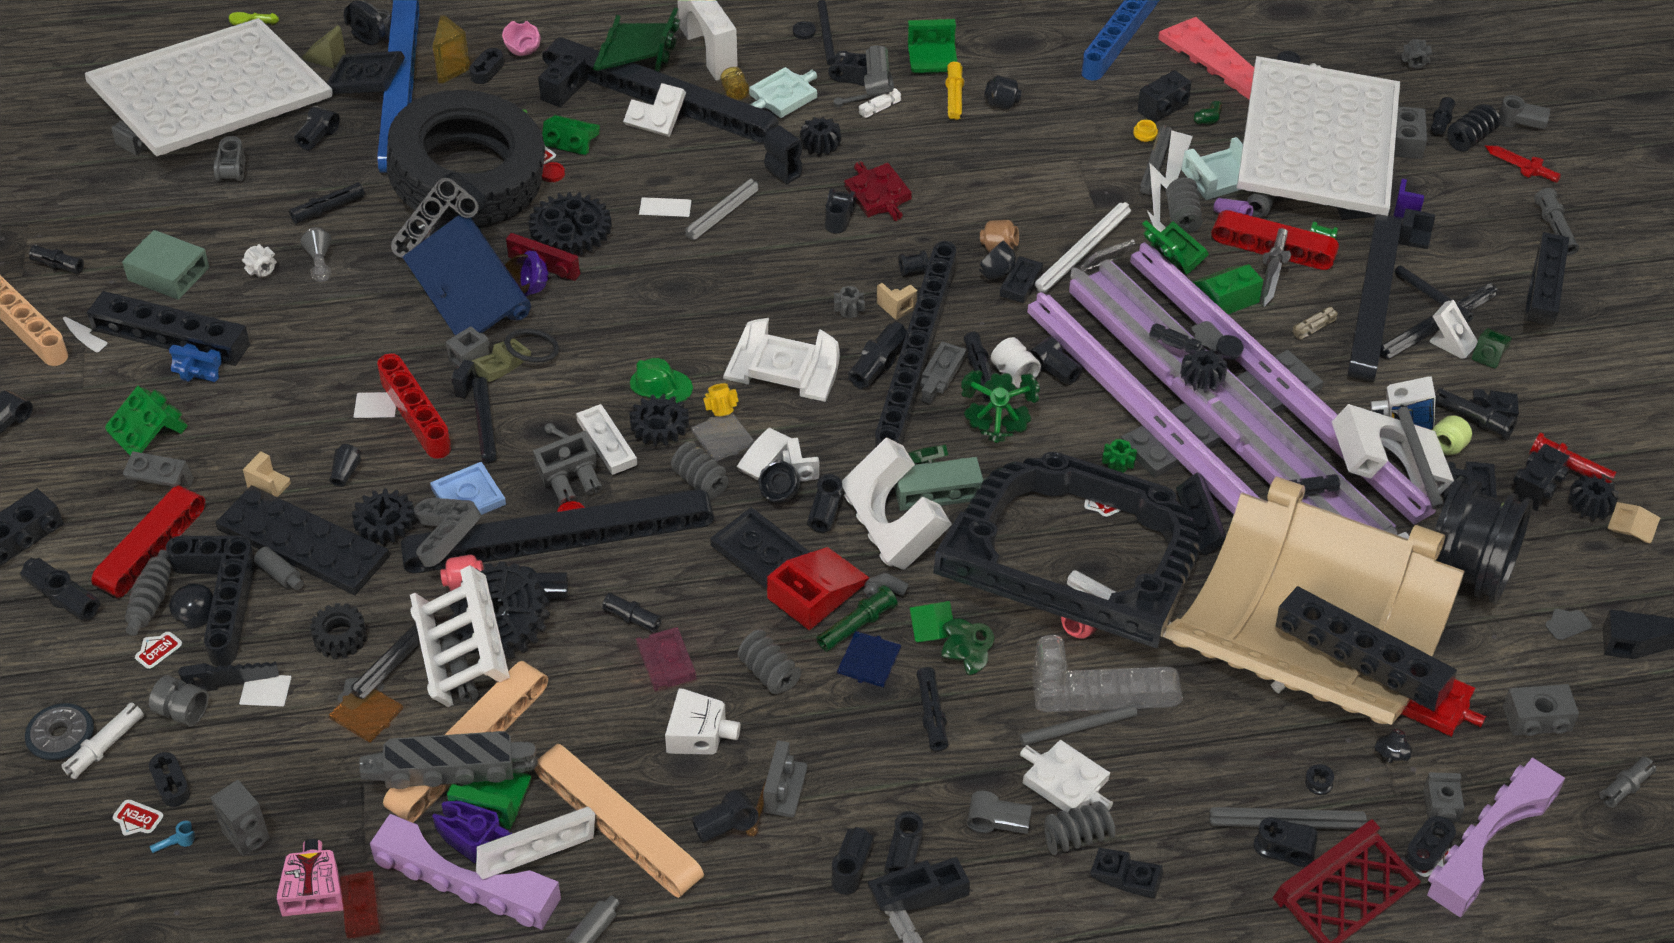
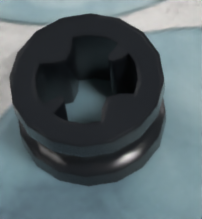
M1322 764L1311 766L1307 770L1305 781L1309 791L1317 795H1326L1331 792L1334 783V773L1330 767ZM1315 776H1321L1320 779L1324 777L1325 783H1319V780L1315 782Z

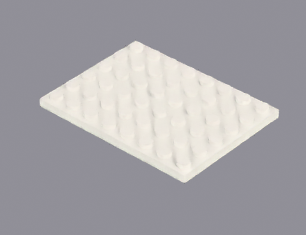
M259 18L85 73L87 83L156 156L188 147L194 143L211 139L215 136L232 132L244 126L255 124L259 121L276 117L332 97V88Z
M1256 56L1237 189L1388 216L1391 200L1400 82Z

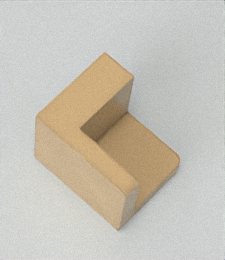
M883 283L877 285V304L895 320L914 311L917 302V290L912 285L902 290L894 289L892 291Z
M261 451L243 469L248 488L252 485L276 497L291 484L290 478L273 470L270 456Z
M1617 502L1608 529L1616 533L1634 536L1645 543H1651L1660 517L1640 506Z

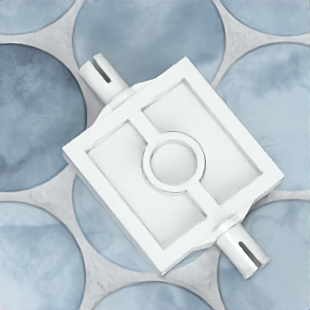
M1059 740L1044 754H1039L1028 745L1022 749L1020 756L1034 764L1024 775L1023 784L1067 813L1071 808L1077 807L1080 809L1082 805L1093 804L1096 801H1101L1108 811L1111 809L1113 802L1099 794V790L1109 780L1110 772L1062 740Z

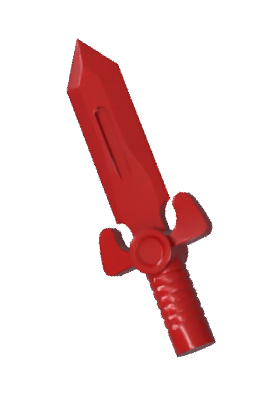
M1485 145L1490 154L1521 167L1520 172L1526 177L1539 175L1555 183L1561 177L1560 173L1543 167L1544 160L1542 158L1532 157L1530 161L1500 146Z

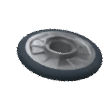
M61 703L49 706L38 712L28 723L25 730L26 746L32 754L42 759L60 760L70 757L81 748L83 741L91 739L94 730L93 719L87 710L75 704ZM58 727L67 728L63 735H51L53 730Z

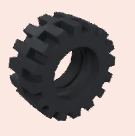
M335 603V607L327 605L325 606V611L320 609L317 612L318 617L313 616L312 624H310L312 639L319 653L322 652L323 656L328 658L331 655L332 659H338V656L342 655V658H347L348 653L354 655L357 653L356 648L362 649L364 646L363 642H366L367 639L366 626L362 613L355 606L351 608L350 604L347 603L344 606H341L340 603ZM336 627L349 628L347 632L340 635L328 634Z

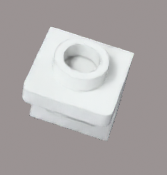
M798 438L787 439V450L782 451V461L788 462L797 469L801 481L819 479V458H802Z

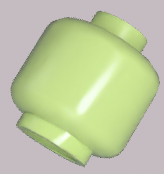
M1447 416L1432 429V431L1436 432L1444 455L1447 456L1461 452L1471 441L1472 431L1470 425L1458 416Z

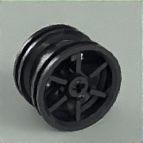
M1459 476L1447 496L1434 530L1445 535L1443 547L1436 561L1465 571L1461 582L1475 587V598L1483 599L1487 595L1489 596L1490 603L1497 604L1506 588L1522 547L1532 512L1533 499L1525 498L1523 502L1518 501L1519 495L1511 493L1503 501L1482 494V484L1480 482L1473 481L1471 485H1468L1467 478Z

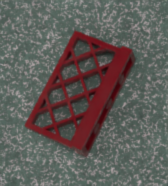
M1373 819L1284 882L1273 896L1274 901L1280 908L1286 905L1318 943H1343L1421 883L1417 876L1378 834L1381 828ZM1375 845L1384 855V863L1369 861L1368 849ZM1348 864L1360 866L1361 880L1345 877V866ZM1368 868L1383 871V884L1367 881ZM1390 872L1401 874L1408 884L1404 887L1390 885ZM1323 882L1339 883V897L1322 894ZM1345 885L1361 887V901L1345 898ZM1367 889L1383 891V903L1367 902ZM1302 898L1316 900V914L1304 912L1297 902ZM1322 901L1338 904V918L1322 915ZM1344 905L1361 908V919L1359 921L1344 919ZM1321 922L1338 925V937L1330 942L1321 931Z

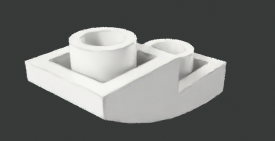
M768 428L743 456L737 465L738 470L758 480L763 468L769 463L782 460V451L787 450V439L791 438Z

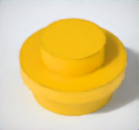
M1141 120L1134 127L1133 134L1138 140L1149 142L1156 139L1158 129L1153 121Z

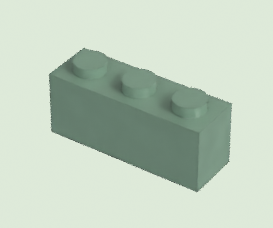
M977 457L914 465L894 485L899 510H909L922 497L938 503L940 506L970 502L981 486L983 477Z

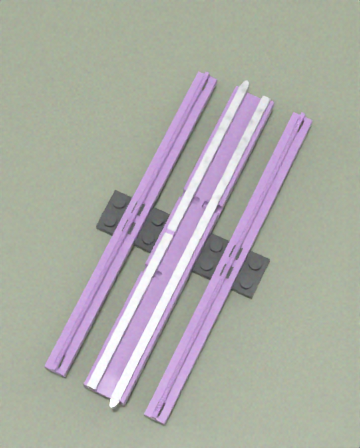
M1145 242L1140 244L1139 251L1131 255L1130 263L1196 324L1209 321L1223 335H1233L1239 338L1244 345L1242 355L1235 360L1247 371L1235 376L1227 369L1225 382L1223 385H1219L1216 391L1208 389L1205 393L1202 389L1194 391L1193 386H1185L1180 370L1182 359L1189 353L1185 352V349L1180 350L1163 343L1162 339H1159V341L1149 336L1152 325L1158 323L1165 326V329L1170 328L1189 336L1188 339L1194 337L1117 265L1108 259L1099 264V271L1090 276L1078 268H1072L1069 292L1184 402L1181 406L1169 411L1050 295L1046 296L1040 292L1037 294V301L1028 304L1027 312L1142 424V426L1121 436V439L1129 441L1131 449H1137L1136 460L1154 478L1183 464L1193 475L1197 472L1201 474L1206 480L1209 491L1234 514L1242 492L1257 498L1259 497L1209 449L1225 441L1270 485L1276 476L1286 480L1297 479V482H1300L1301 478L1317 476L1326 478V475H1338L1341 483L1338 491L1327 492L1325 490L1324 493L1304 495L1302 502L1397 535L1394 523L1275 414L1280 410L1288 408L1344 460L1332 425V421L1338 415L1314 394L1322 389L1324 382L1289 350L1275 357L1271 355L1152 245L1149 246ZM1147 258H1150L1153 263H1150ZM1044 308H1047L1050 311V313L1048 314L1044 310ZM1389 461L1371 479L1362 476L1414 525L1436 511V509L1432 508L1429 498ZM1413 501L1421 507L1420 510L1412 503Z

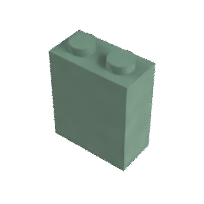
M153 230L122 261L128 281L177 300L210 268L204 248Z

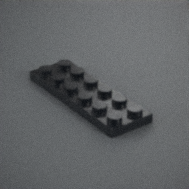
M252 485L215 522L217 530L229 536H244L248 538L252 547L259 550L263 547H269L290 565L355 596L390 557L387 548Z

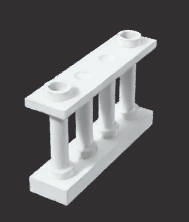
M471 565L460 570L463 581L460 587L430 602L416 593L410 595L412 602L411 614L416 621L429 681L427 690L433 700L447 707L453 705L450 690L482 674L488 675L499 683L510 678L486 575ZM465 597L467 598L468 608L466 612L436 626L433 613ZM472 622L474 633L471 638L441 652L439 638ZM478 648L480 659L477 664L447 678L446 663Z

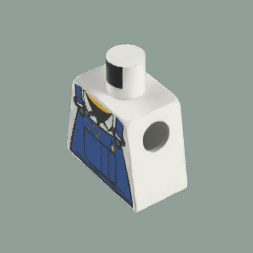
M1432 376L1390 384L1387 386L1386 400L1372 401L1371 411L1400 420L1397 410L1402 407H1408L1414 425L1432 430L1435 422V392Z

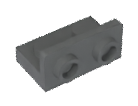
M132 451L123 472L124 477L128 479L171 487L179 485L190 488L194 480L184 460Z
M777 740L763 791L764 813L793 818L795 817L803 788L807 764L794 761V756L790 755V742Z

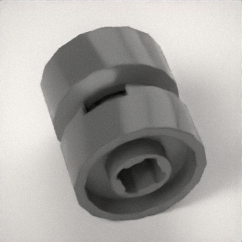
M165 675L157 681L151 691L149 708L154 713L167 718L171 716L173 720L191 727L197 724L203 717L207 709L209 695L205 689L192 684H186L184 681L170 675Z

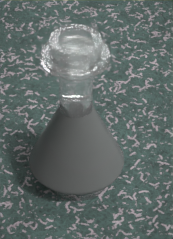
M310 228L302 236L300 242L302 247L314 259L315 266L310 270L311 277L315 281L324 282L331 275V268L325 265L324 256L332 242V238L322 228Z

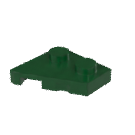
M946 444L907 452L914 464L934 462L933 459L948 455Z

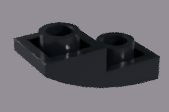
M1100 847L1090 872L1092 878L1109 886L1154 899L1156 898L1164 873L1162 865L1131 860L1130 852Z

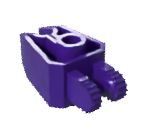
M462 801L443 802L442 809L445 816L432 815L434 827L445 842L473 863L477 862V846L512 834L500 827L496 812Z

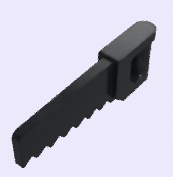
M276 661L271 664L269 662L263 664L255 663L253 665L247 663L244 666L237 664L236 666L228 665L226 667L222 665L214 667L202 663L183 666L178 670L180 679L186 684L195 685L208 692L218 690L219 686L278 677L279 669Z

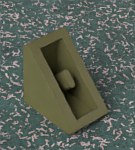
M337 25L317 40L302 58L305 61L334 69L342 55H346L341 28Z

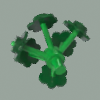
M972 370L969 374L965 375L961 382V388L963 389L961 395L963 397L972 398L976 390L990 397L989 404L978 406V404L972 403L964 411V416L969 420L972 428L978 427L981 430V434L989 435L988 440L994 441V443L1005 441V437H1012L1014 431L1021 433L1026 430L1027 423L1032 419L1030 414H1028V408L1026 406H1020L1018 409L1012 408L1009 400L1011 397L1025 394L1028 402L1037 403L1039 401L1038 393L1040 392V386L1031 373L1021 375L1022 381L1020 382L1019 389H1016V386L1012 383V376L1009 373L1001 375L993 373L991 380L986 381L984 387L981 386L980 380L982 371ZM992 408L996 409L994 432L987 431L990 428L989 424L993 422V417L989 415ZM1005 408L1008 415H1005L1001 420L1002 410ZM1001 423L1006 427L1008 433L1000 432Z

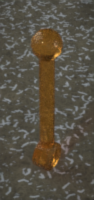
M765 783L756 806L759 817L764 805L763 791ZM757 823L749 830H746L747 835L754 836L757 834Z

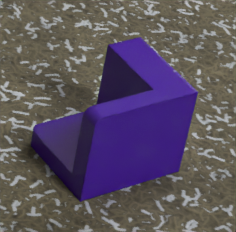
M1407 179L1401 180L1393 216L1403 218L1405 208L1421 211L1424 195L1406 192Z

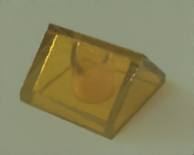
M441 15L433 42V51L438 83H445L468 71L470 62L465 31L448 17Z

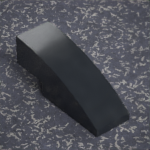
M957 856L931 866L928 860L868 881V886L880 911H903L932 907L969 896L970 881Z

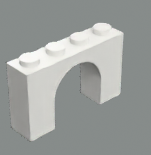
M678 0V16L681 19L679 27L688 40L704 36L706 66L714 79L717 81L737 75L736 28L716 0Z
M1348 404L1332 421L1348 471L1371 479L1388 462L1383 447L1385 446L1403 462L1411 482L1427 495L1401 421ZM1414 425L1438 491L1441 494L1454 480L1436 432Z
M886 437L842 480V487L846 492L844 494L846 500L857 511V519L869 531V539L879 548L882 561L890 567L896 566L905 570L952 524L940 504L925 497H922L901 518L888 523L885 516L887 496L892 487L915 464L903 445Z

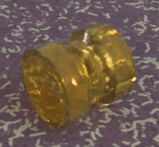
M729 67L722 72L720 80L725 88L727 97L736 100L746 97L749 93V85L745 80L742 70L738 67Z

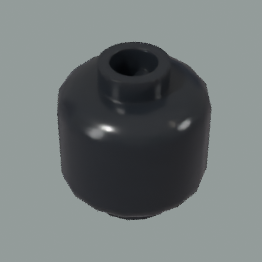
M996 75L993 79L988 80L984 97L987 98L989 105L1008 110L1014 103L1018 104L1021 90L1018 89L1016 80Z

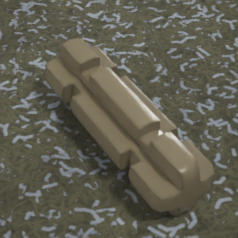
M1327 307L1293 326L1292 334L1301 340L1309 336L1308 334H1312L1335 321L1338 313L1332 307Z

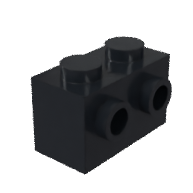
M1176 70L1161 76L1140 89L1137 112L1154 123L1162 120L1188 105L1192 82Z
M1545 443L1538 452L1533 451L1526 462L1527 467L1525 469L1521 467L1513 480L1516 483L1514 494L1519 495L1518 501L1523 502L1525 498L1533 499L1532 509L1538 511L1546 499L1550 500L1557 489V484H1562L1570 470L1566 467L1570 456Z

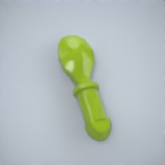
M234 12L229 15V22L233 25H239L259 18L263 23L274 25L279 21V18L274 13L247 14L244 12Z

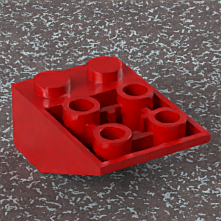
M829 547L789 559L768 575L767 597L800 624L811 630L864 586L869 577Z

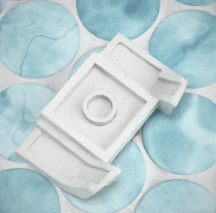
M769 318L748 322L723 379L749 385L751 378L800 388L801 397L826 402L838 370L840 360L838 342L822 330L818 332L816 345L768 335Z

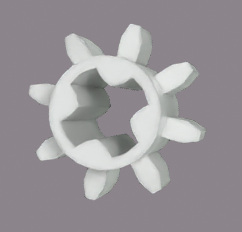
M260 244L250 247L242 259L246 264L244 269L251 276L256 274L259 278L269 275L277 263L273 258L275 253L268 246L263 248Z

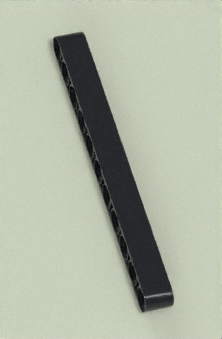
M562 37L556 38L542 53V58L548 66L565 51L585 58L587 81L653 105L661 83L684 89L686 94L678 114L755 142L763 143L766 132L777 127L779 124L777 117L769 111L632 62L599 71L594 70V64L600 51Z
M941 241L933 247L876 429L875 448L886 437L901 445L903 444L920 388L922 373L927 365L955 272L956 246L952 242Z
M693 490L474 525L441 562L431 567L423 565L416 551L432 532L414 534L405 537L401 541L403 568L409 573H422L446 569V561L449 558L473 555L477 561L481 560L482 563L702 528L713 522L714 514L709 494L704 490Z

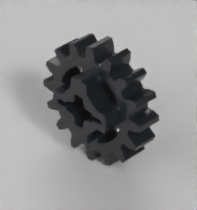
M653 394L650 397L651 400L647 401L642 398L641 405H633V412L629 414L630 429L634 431L636 439L643 438L644 444L651 440L653 445L657 446L659 442L663 441V444L667 446L668 440L672 439L677 442L678 435L685 436V428H689L688 409L684 408L683 401L676 403L675 396L668 400L665 394H662L660 398L656 399Z
M384 488L382 494H378L374 490L372 491V497L369 498L363 495V503H355L356 510L352 511L354 529L359 531V536L363 538L368 536V540L372 542L375 539H379L380 544H384L385 539L388 538L390 541L395 542V536L405 537V529L412 530V522L416 520L413 502L408 501V495L406 494L399 496L398 490L393 491L392 494H388L387 488Z

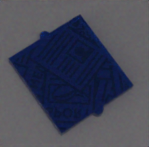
M855 631L837 673L857 679L859 683L864 681L884 688L901 650V645L881 639V636L874 637Z

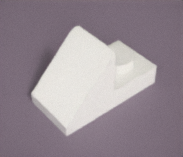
M1455 301L1445 302L1433 315L1440 329L1431 338L1430 342L1461 359L1466 358L1476 347L1478 341Z

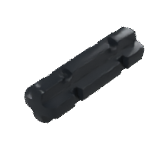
M1158 323L1153 324L1149 333L1151 338L1158 341L1162 339L1163 343L1180 350L1185 349L1187 353H1190L1191 349L1199 351L1202 343L1197 339H1188L1189 336L1170 328L1165 329V326Z
M1336 474L1326 475V478H1323V476L1301 478L1300 482H1297V479L1289 480L1305 486L1304 495L1324 493L1325 490L1327 492L1338 491L1341 485Z

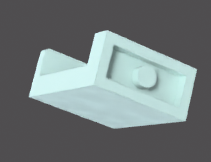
M1235 137L1231 139L1230 148L1202 157L1194 149L1184 152L1181 170L1188 178L1196 181L1197 190L1205 200L1241 190L1237 189L1243 144Z

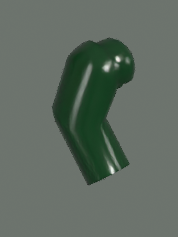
M1213 101L1210 108H1203L1195 112L1194 121L1199 125L1202 123L1208 125L1216 123L1220 117L1222 103L1220 101Z

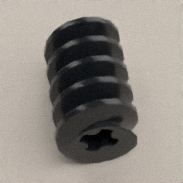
M1487 104L1477 105L1449 126L1447 131L1449 143L1457 151H1468L1500 126V116L1493 107Z

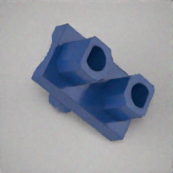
M186 344L184 347L172 345L169 348L172 355L171 371L180 373L182 380L190 381L193 377L215 382L219 379L218 368L221 365V353L219 351L210 350L206 353L199 351L195 345Z

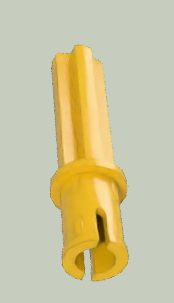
M959 62L948 64V77L945 82L948 88V117L955 120L960 119L962 114V88L964 86V79L962 78L963 67Z

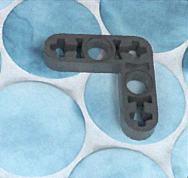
M427 498L414 507V514L420 524L437 526L416 551L423 565L431 567L441 562L480 519L481 513L473 501Z

